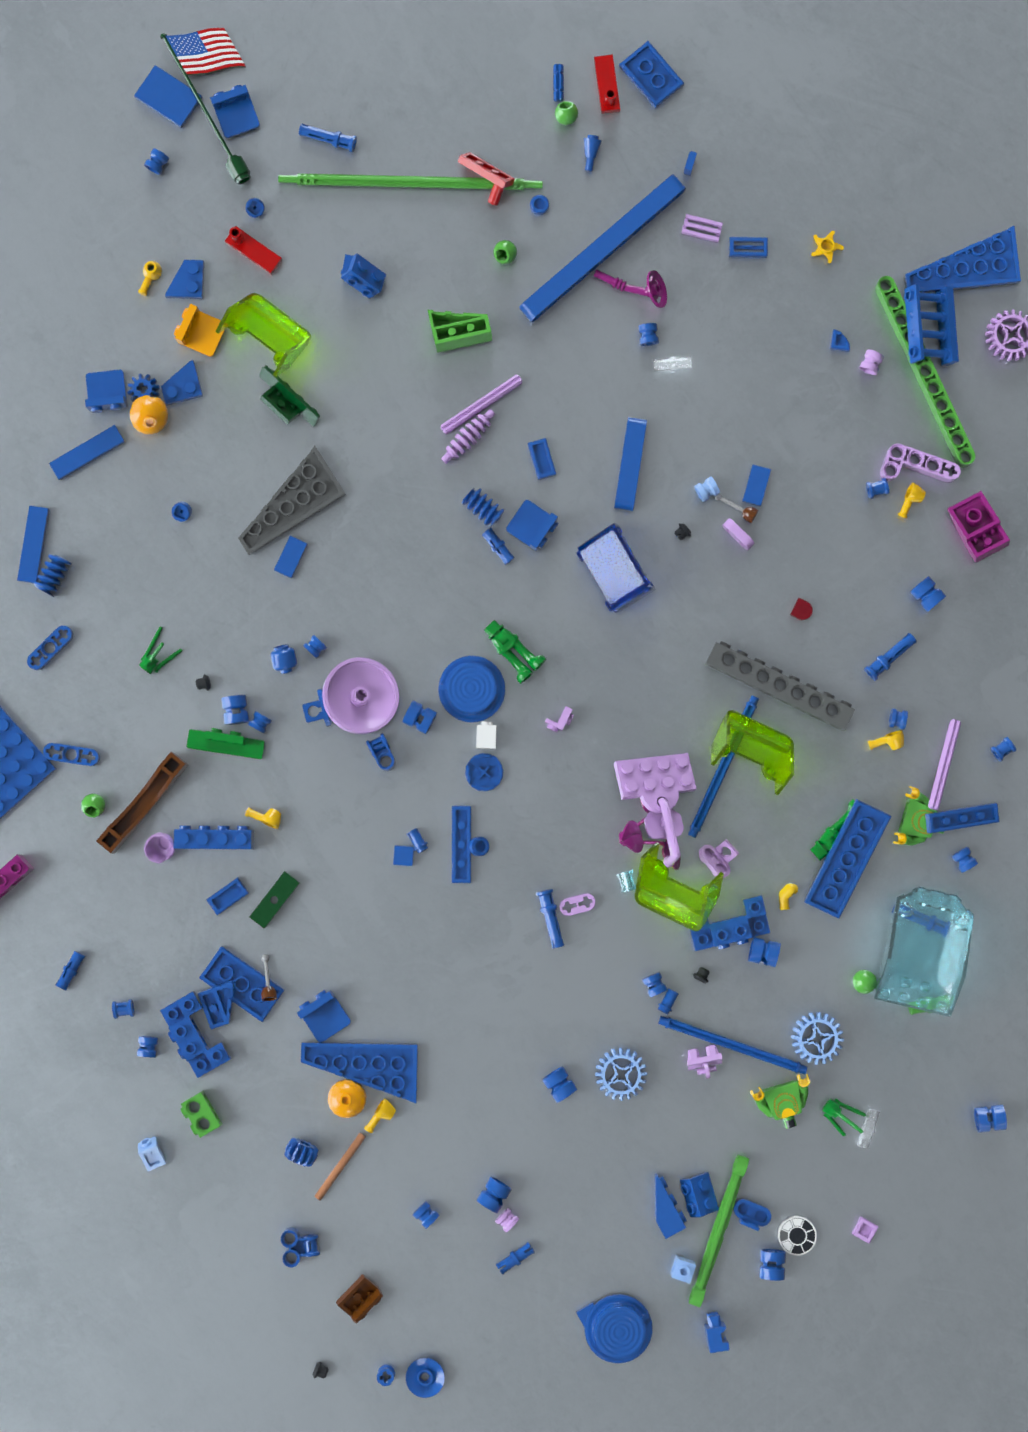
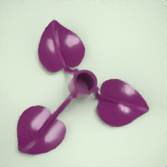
M641 801L643 809L645 810V812L649 813L650 811L643 805ZM644 819L638 823L633 820L629 821L624 830L619 833V843L627 846L635 853L641 852L644 844L663 846L662 855L664 858L670 856L667 839L665 842L643 841L639 826L644 823ZM681 856L672 866L674 870H679Z

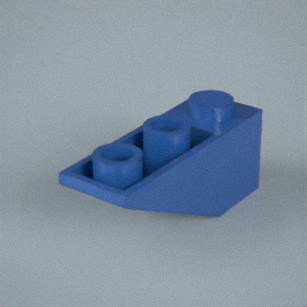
M655 1174V1220L665 1239L685 1229L684 1223L687 1220L683 1212H678L675 1208V1205L678 1203L673 1194L668 1195L665 1189L668 1185L664 1177L659 1178L658 1174Z

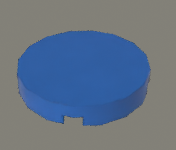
M481 753L469 760L466 765L465 775L467 782L478 791H489L500 784L503 778V768L501 762L495 756Z

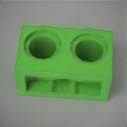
M204 1090L181 1103L182 1114L186 1119L189 1118L192 1123L190 1127L193 1133L199 1135L200 1138L222 1125ZM193 1101L198 1102L200 1105L198 1112L191 1109ZM205 1118L209 1121V1128H203L200 1125L201 1119Z

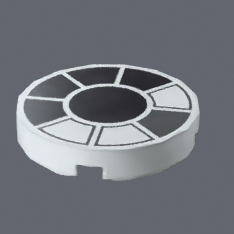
M798 1215L785 1219L779 1226L777 1233L783 1250L797 1256L811 1251L817 1238L816 1229L811 1221Z

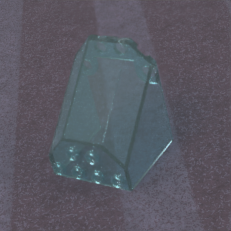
M917 887L912 892L897 897L879 970L874 999L951 1017L966 978L974 914L970 909L967 910L961 904L962 900L957 895Z

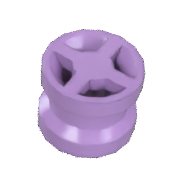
M508 1207L498 1216L495 1222L500 1224L507 1233L518 1222L519 1218L514 1216Z

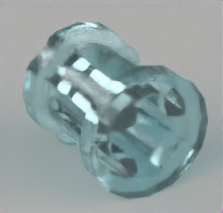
M633 870L616 874L622 886L621 893L638 889L633 880Z

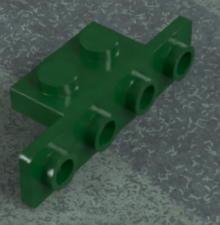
M264 365L259 377L271 388L261 395L260 400L287 425L297 416L301 415L314 427L320 418L317 410L306 403L303 397L291 389L290 385L283 381L273 369Z

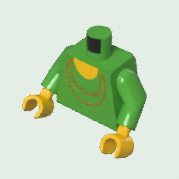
M909 786L912 789V793L905 794L910 799L906 801L898 833H894V835L898 836V841H893V843L913 846L923 843L927 838L932 837L933 833H927L925 814L938 811L928 807L929 799L918 788Z
M806 1074L805 1079H801L800 1075H797L798 1081L792 1080L766 1089L758 1087V1093L754 1094L752 1090L750 1093L759 1110L769 1118H774L775 1120L783 1119L785 1128L789 1129L797 1126L794 1115L802 1113V1108L806 1105L809 1094L808 1085L810 1084L808 1074Z

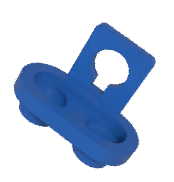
M318 689L319 700L302 705L307 723L324 719L328 727L331 726L333 721L324 708L323 690ZM311 706L322 709V712H319L316 717H311L308 714Z
M739 1199L735 1202L733 1210L739 1218L740 1224L759 1231L760 1228L758 1226L763 1227L770 1223L771 1213L766 1207L747 1199Z

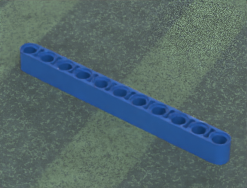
M674 174L669 176L526 299L519 309L531 322L537 320L681 196L686 187Z

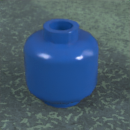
M288 644L276 646L270 653L273 668L281 671V674L292 672V668L297 665L295 650L289 647Z

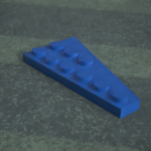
M1015 226L905 274L906 288L919 284V293L936 292L945 287H953V290L1020 283L1021 277Z

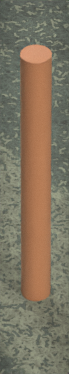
M361 1132L315 1194L318 1200L321 1201L366 1138Z

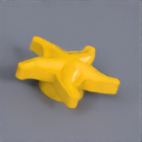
M831 231L825 238H819L816 234L813 236L818 248L815 252L811 253L812 257L824 255L827 257L828 263L831 264L833 252L844 250V246L833 241L835 231Z

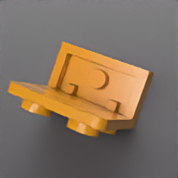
M190 304L183 311L181 325H178L175 329V339L183 346L212 357L227 325L224 321L199 311L197 306Z

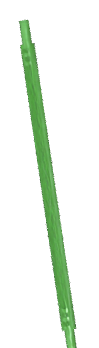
M297 173V175H278L279 183H297V185L492 189L494 183L486 178L301 173ZM515 178L513 185L504 188V190L542 189L543 181L524 180V178Z

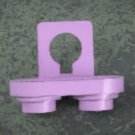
M726 839L716 848L711 845L701 847L699 859L707 865L715 877L724 879L730 874L728 862L735 858L739 852ZM723 847L729 848L731 855L726 854L724 856L722 853Z

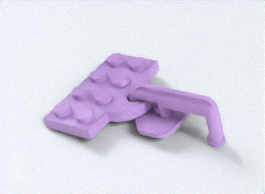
M688 753L615 761L614 768L621 799H641L643 805L650 811L644 819L646 833L650 838L656 840L667 838L670 856H666L663 863L666 867H672L681 856L677 837L684 830L681 815L672 808L678 801L679 793L694 792L696 790Z

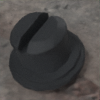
M679 523V528L675 531V535H680L678 538L683 540L686 536H691V531L685 524Z
M204 674L203 678L196 679L197 689L206 688L209 691L211 688L209 676Z
M700 967L697 974L694 973L693 976L703 983H708L707 977L710 972Z
M318 1362L313 1371V1377L326 1378L329 1370L328 1367Z

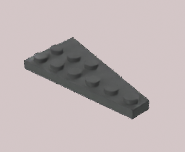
M315 446L273 495L269 503L263 507L254 521L239 536L238 539L248 555L346 495Z

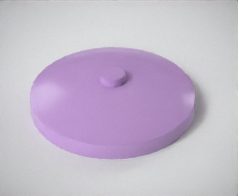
M358 657L341 662L329 673L324 682L322 699L328 716L338 727L354 734H369L383 728L393 718L399 704V690L396 680L385 666L375 660Z

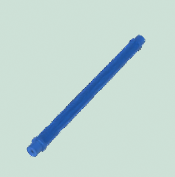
M751 695L749 702L746 703L747 705L692 825H690L691 829L688 835L696 838L698 832L701 831V827L754 711L757 709L756 705L759 698Z
M660 1016L658 1024L665 1026V1028L688 1034L786 1068L795 1073L805 1075L808 1066L802 1065L801 1062L777 1056L671 1019V1017Z

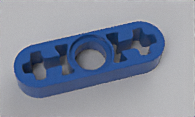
M59 626L28 656V666L34 670L43 669L73 639V631L67 626ZM62 630L68 631V637L66 639L61 638L59 642H61L62 644L59 646V644L56 641H54L53 638L55 637L56 639H59L61 637L60 632ZM48 643H54L55 651L53 653L46 652L45 646ZM39 651H42L44 655L48 656L47 659H45V657H42L39 660V662L41 663L39 666L36 664L33 666V658H39L42 655L39 653Z
M49 743L43 749L45 758L52 761L95 766L100 760L99 753L89 748ZM54 746L55 750L62 751V747H64V750L62 752L63 759H60L61 755L54 754L53 757H51V754L48 753V750L52 749V747ZM70 749H74L77 753L74 760H69L66 756L67 751ZM81 750H83V755H90V752H92L95 760H91V763H89L88 759L81 758Z

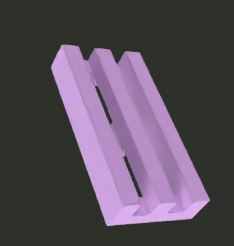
M686 214L681 234L718 243L723 223ZM688 221H692V222H696V223H700V224H705V225L717 227L718 229H714V228H710V227H706V226H702V225L690 223V222H688ZM690 227L716 234V236L687 230L686 228Z

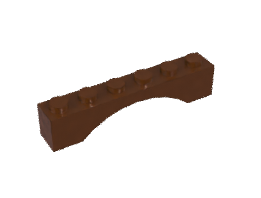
M170 752L139 794L106 828L96 842L109 853L115 854L187 768L188 764L175 753Z

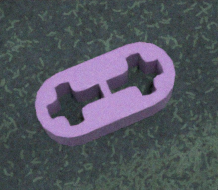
M729 518L722 525L744 549L749 550L755 544L750 536L732 519Z
M581 894L562 900L559 908L562 914L571 916L593 909L595 899L591 894ZM586 896L588 899H592V903L589 904L590 907L588 908L585 905H578V902L584 901ZM567 901L569 904L576 903L577 906L571 908L570 913L562 908Z

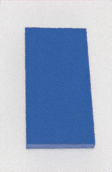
M223 946L220 947L199 977L211 987L234 980L232 1002L261 1022L264 1021L285 991L270 980V986L276 990L277 999L262 1001L261 992L266 987L265 976Z

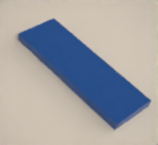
M856 799L804 902L836 918H840L892 816Z

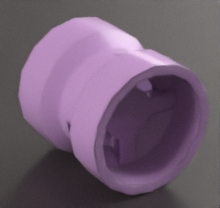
M867 350L864 355L865 360L861 362L859 368L865 373L877 375L878 365L882 363L884 356L879 352Z

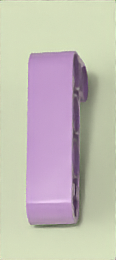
M897 443L892 445L887 451L880 475L882 478H886L887 481H893L899 475L901 467L950 483L959 477L961 470L956 463ZM892 450H898L901 457L895 458L892 455ZM910 456H916L919 463H911ZM929 462L936 464L937 469L935 471L929 469ZM887 467L893 468L895 472L893 476L886 473ZM949 469L952 470L953 475L951 477L949 476Z

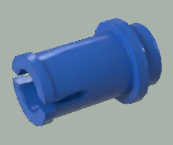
M418 828L407 833L415 847L414 851H417L419 854L428 849V843L423 840Z
M668 988L661 1004L658 1003V1010L665 1014L672 1012L671 1008L679 994Z

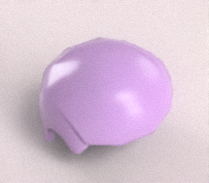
M165 833L152 835L144 846L146 857L150 861L159 864L170 859L176 850L174 849V840Z

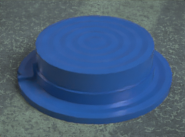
M461 657L450 663L441 675L438 687L440 701L445 710L458 720L470 723L486 720L494 715L502 705L505 696L504 678L497 666L483 657Z
M615 1294L602 1298L591 1308L586 1318L584 1331L587 1343L595 1355L607 1362L626 1363L634 1360L645 1351L650 1343L653 1327L650 1314L640 1301L628 1295Z

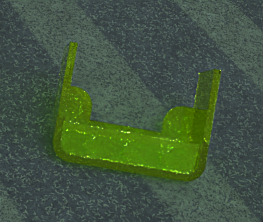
M251 293L227 308L215 331L219 334L226 328H229L236 335L248 332L275 353L273 362L277 368L272 375L275 378L293 364L311 339V334L305 328L257 293Z
M729 710L726 713L711 745V765L714 766L720 757H727L731 751L761 765L764 777L775 781V794L779 795L794 776L793 740L786 734L734 710Z
M656 842L641 856L634 895L635 900L639 905L693 931H699L705 925L720 896L724 873L720 872L709 884H705L699 892L668 877L669 868L664 865L663 861L657 859L660 843Z

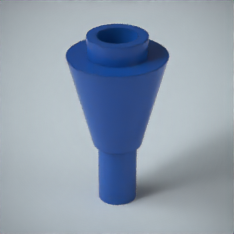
M588 135L587 138H583L585 156L587 158L585 171H593L594 159L602 140H599V136Z

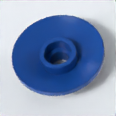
M431 1358L417 1359L407 1369V1387L418 1397H432L444 1385L445 1375L443 1368L437 1361ZM427 1373L429 1378L423 1379L422 1374Z

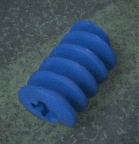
M473 488L461 503L463 505L469 503L467 509L471 510L474 508L473 514L477 515L480 513L479 520L486 518L484 524L488 525L491 523V528L500 519L504 509L497 511L498 503L492 506V498L486 501L487 493L481 496L482 489L480 488L475 491V488Z
M48 555L51 562L46 561L44 563L48 569L41 568L44 576L38 575L37 578L41 582H34L33 584L39 590L53 596L51 591H58L54 585H61L58 577L65 578L62 571L69 570L65 564L72 565V563L57 555Z

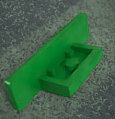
M211 728V731L189 730L186 745L189 749L254 759L263 758L265 745L263 740L246 738L241 736V732L230 731V734L222 733L223 730Z

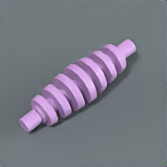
M489 409L485 414H479L477 416L479 421L475 418L471 420L474 426L469 423L465 425L469 430L468 432L461 428L459 431L463 437L456 434L455 438L458 442L454 440L450 442L453 447H446L447 452L441 460L447 464L451 459L459 458L458 452L462 455L465 453L463 447L467 450L471 448L468 442L475 445L477 441L473 437L475 436L477 439L482 437L478 431L480 430L482 433H485L484 425L487 427L491 425L490 419L495 413Z

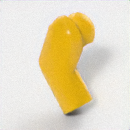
M786 884L779 892L780 910L790 909L789 898L798 892L796 884Z

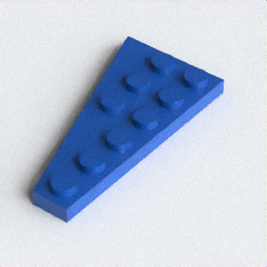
M301 1043V1063L417 1103L418 1044Z

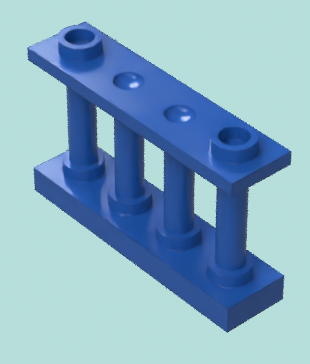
M914 284L904 289L910 364L924 360V356L941 358V366H949L959 362L953 287L936 291V294L919 293V284ZM920 301L936 302L937 313L921 311ZM921 319L937 320L939 331L922 330ZM923 338L939 339L940 350L924 349Z

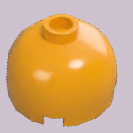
M150 395L137 398L132 403L130 409V420L133 427L143 434L152 435L160 432L168 421L166 404L160 398L150 397Z
M350 1079L338 1081L331 1087L328 1093L329 1107L334 1114L341 1118L355 1117L362 1112L366 1105V1092L360 1083Z

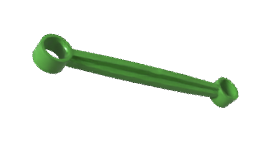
M736 1156L732 1175L721 1201L696 1283L690 1293L688 1304L699 1308L702 1305L706 1292L705 1288L731 1218L742 1177H744L748 1167L749 1158Z

